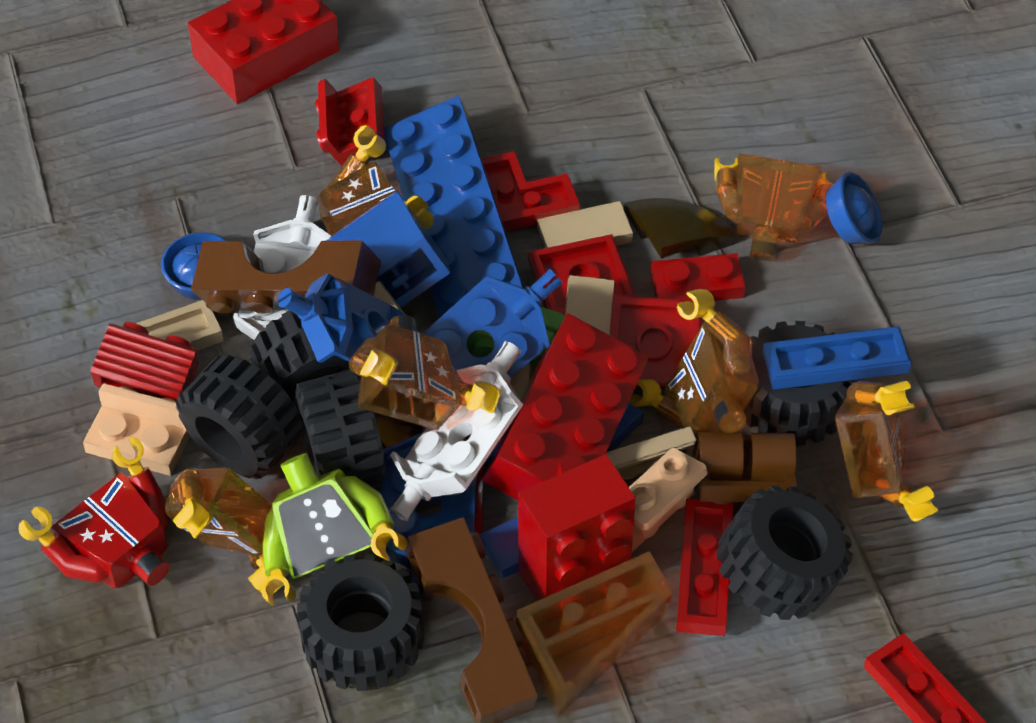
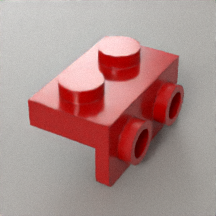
M374 77L338 92L327 79L318 82V99L315 101V106L319 115V130L316 132L319 146L325 153H330L341 166L351 163L359 150L354 143L355 133L360 127L365 125L375 130V136L379 135L385 140L382 86Z

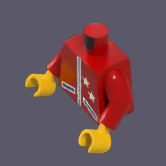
M135 437L129 438V443L135 450L134 459L124 458L117 445L112 451L113 461L122 468H128L130 472L128 477L120 472L53 525L51 514L43 507H35L31 511L34 518L38 519L41 523V530L33 529L24 519L19 523L20 535L26 540H39L42 543L40 549L67 578L92 583L102 581L112 588H120L135 575H138L148 586L158 584L167 575L169 564L160 557L167 548L164 532L169 526L165 498L150 468H143L140 462L144 454V447L139 439Z

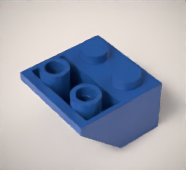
M398 190L325 240H362L381 260L377 282L381 281L400 308L450 274L448 259Z

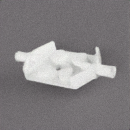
M306 195L300 196L296 218L254 231L256 242L254 253L262 260L265 273H283L298 267L314 253L321 241L331 237V235L313 223L316 206L318 205V200L315 197L309 196V200H307ZM240 309L239 314L234 313L233 318L236 327L255 340L259 332L266 330L268 323L281 318V314L289 310L272 309L270 313L262 314L249 309Z
M504 341L503 346L492 362L487 363L486 366L480 364L447 372L446 378L452 385L472 390L475 381H484L501 389L494 413H488L481 408L477 411H471L466 408V401L458 398L455 400L448 396L423 434L417 439L407 457L403 459L396 452L391 453L390 456L402 478L406 481L404 491L393 507L390 508V511L396 517L408 521L409 516L421 499L429 501L431 497L462 493L468 488L523 406V403L510 385L511 378L507 374L510 367L521 354V350L516 345ZM471 434L467 441H462L466 436Z

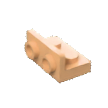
M102 384L98 392L102 407L83 441L85 452L113 460L112 451L117 445L121 455L131 460L135 458V450L130 445L129 438L135 437L141 441L144 447V454L140 459L143 468L149 467L151 471L171 476L191 437L179 418V412L176 409L177 401L171 398L160 399L141 394L126 386L115 387Z
M672 447L629 487L636 498L632 552L647 538L652 537L673 513L685 506L686 499H690L695 494L694 487L708 474L704 463Z

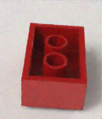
M230 0L188 22L193 57L236 104L251 98L339 51L336 15L321 0Z
M606 454L518 493L519 574L545 616L558 610L567 611L573 609L584 598L601 590L611 591L616 589L630 577L636 498Z

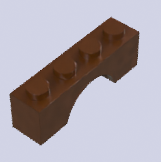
M362 240L321 241L314 253L298 267L287 272L271 274L264 272L262 260L242 241H203L191 291L206 303L207 308L215 312L230 313L233 309H249L256 313L267 314L272 309H285L278 306V296L283 289L290 288L305 297L311 283L326 273H330L374 296L381 260Z
M464 517L408 536L406 554L423 596L444 598L457 603L472 616L478 626L482 647L476 658L462 671L460 688L474 722L500 723L534 710L538 697L537 692L541 691L540 680L533 664H524L518 647L522 646V638L518 626L513 618L506 620L499 604L504 601L503 592L495 574L487 575L481 559L485 558V550L476 530L469 532Z

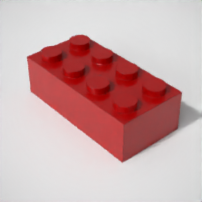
M567 312L550 338V346L547 349L545 348L521 398L523 406L505 431L481 481L518 500L519 492L606 454L649 356Z

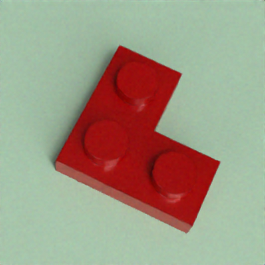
M515 151L482 158L506 232L537 225V219L580 210V203L568 173L526 182Z
M738 253L651 261L650 274L655 298L693 301L687 295V292L698 289L708 290L713 295L714 301L744 298L745 283ZM702 318L701 329L703 328L705 332L703 337H708L709 324Z

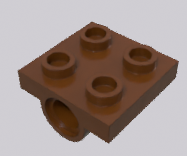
M698 432L696 434L695 458L706 465L708 472L698 483L700 502H714L716 504L745 502L748 497L751 498L754 492L760 489L767 491L770 486L779 485L784 491L788 486L797 488L795 476L796 441L794 433H750V435H742V432Z

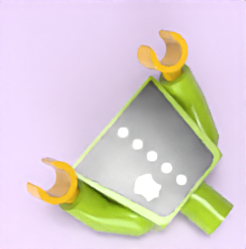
M307 453L282 463L280 466L291 489L277 495L272 503V508L266 515L262 547L267 578L261 586V593L263 598L274 606V591L280 586H285V597L289 602H292L296 598V589L285 578L289 573L293 579H296L324 567L326 563L332 560L338 561L346 555L355 554L369 547L372 548L376 555L390 561V557L386 553V545L391 539L394 540L397 548L405 551L408 546L407 540L403 535L392 530L394 522L381 493L355 476H345L340 469H335L318 477Z

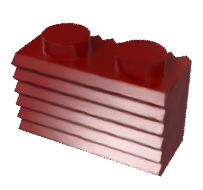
M124 322L122 327L110 323L98 349L94 364L91 367V375L94 385L101 388L102 384L115 387L126 386L141 394L160 399L171 398L178 401L177 397L193 381L199 365L198 352L192 348L193 345L189 341L178 336L169 335L166 337V340L149 335V331L145 327L136 323Z

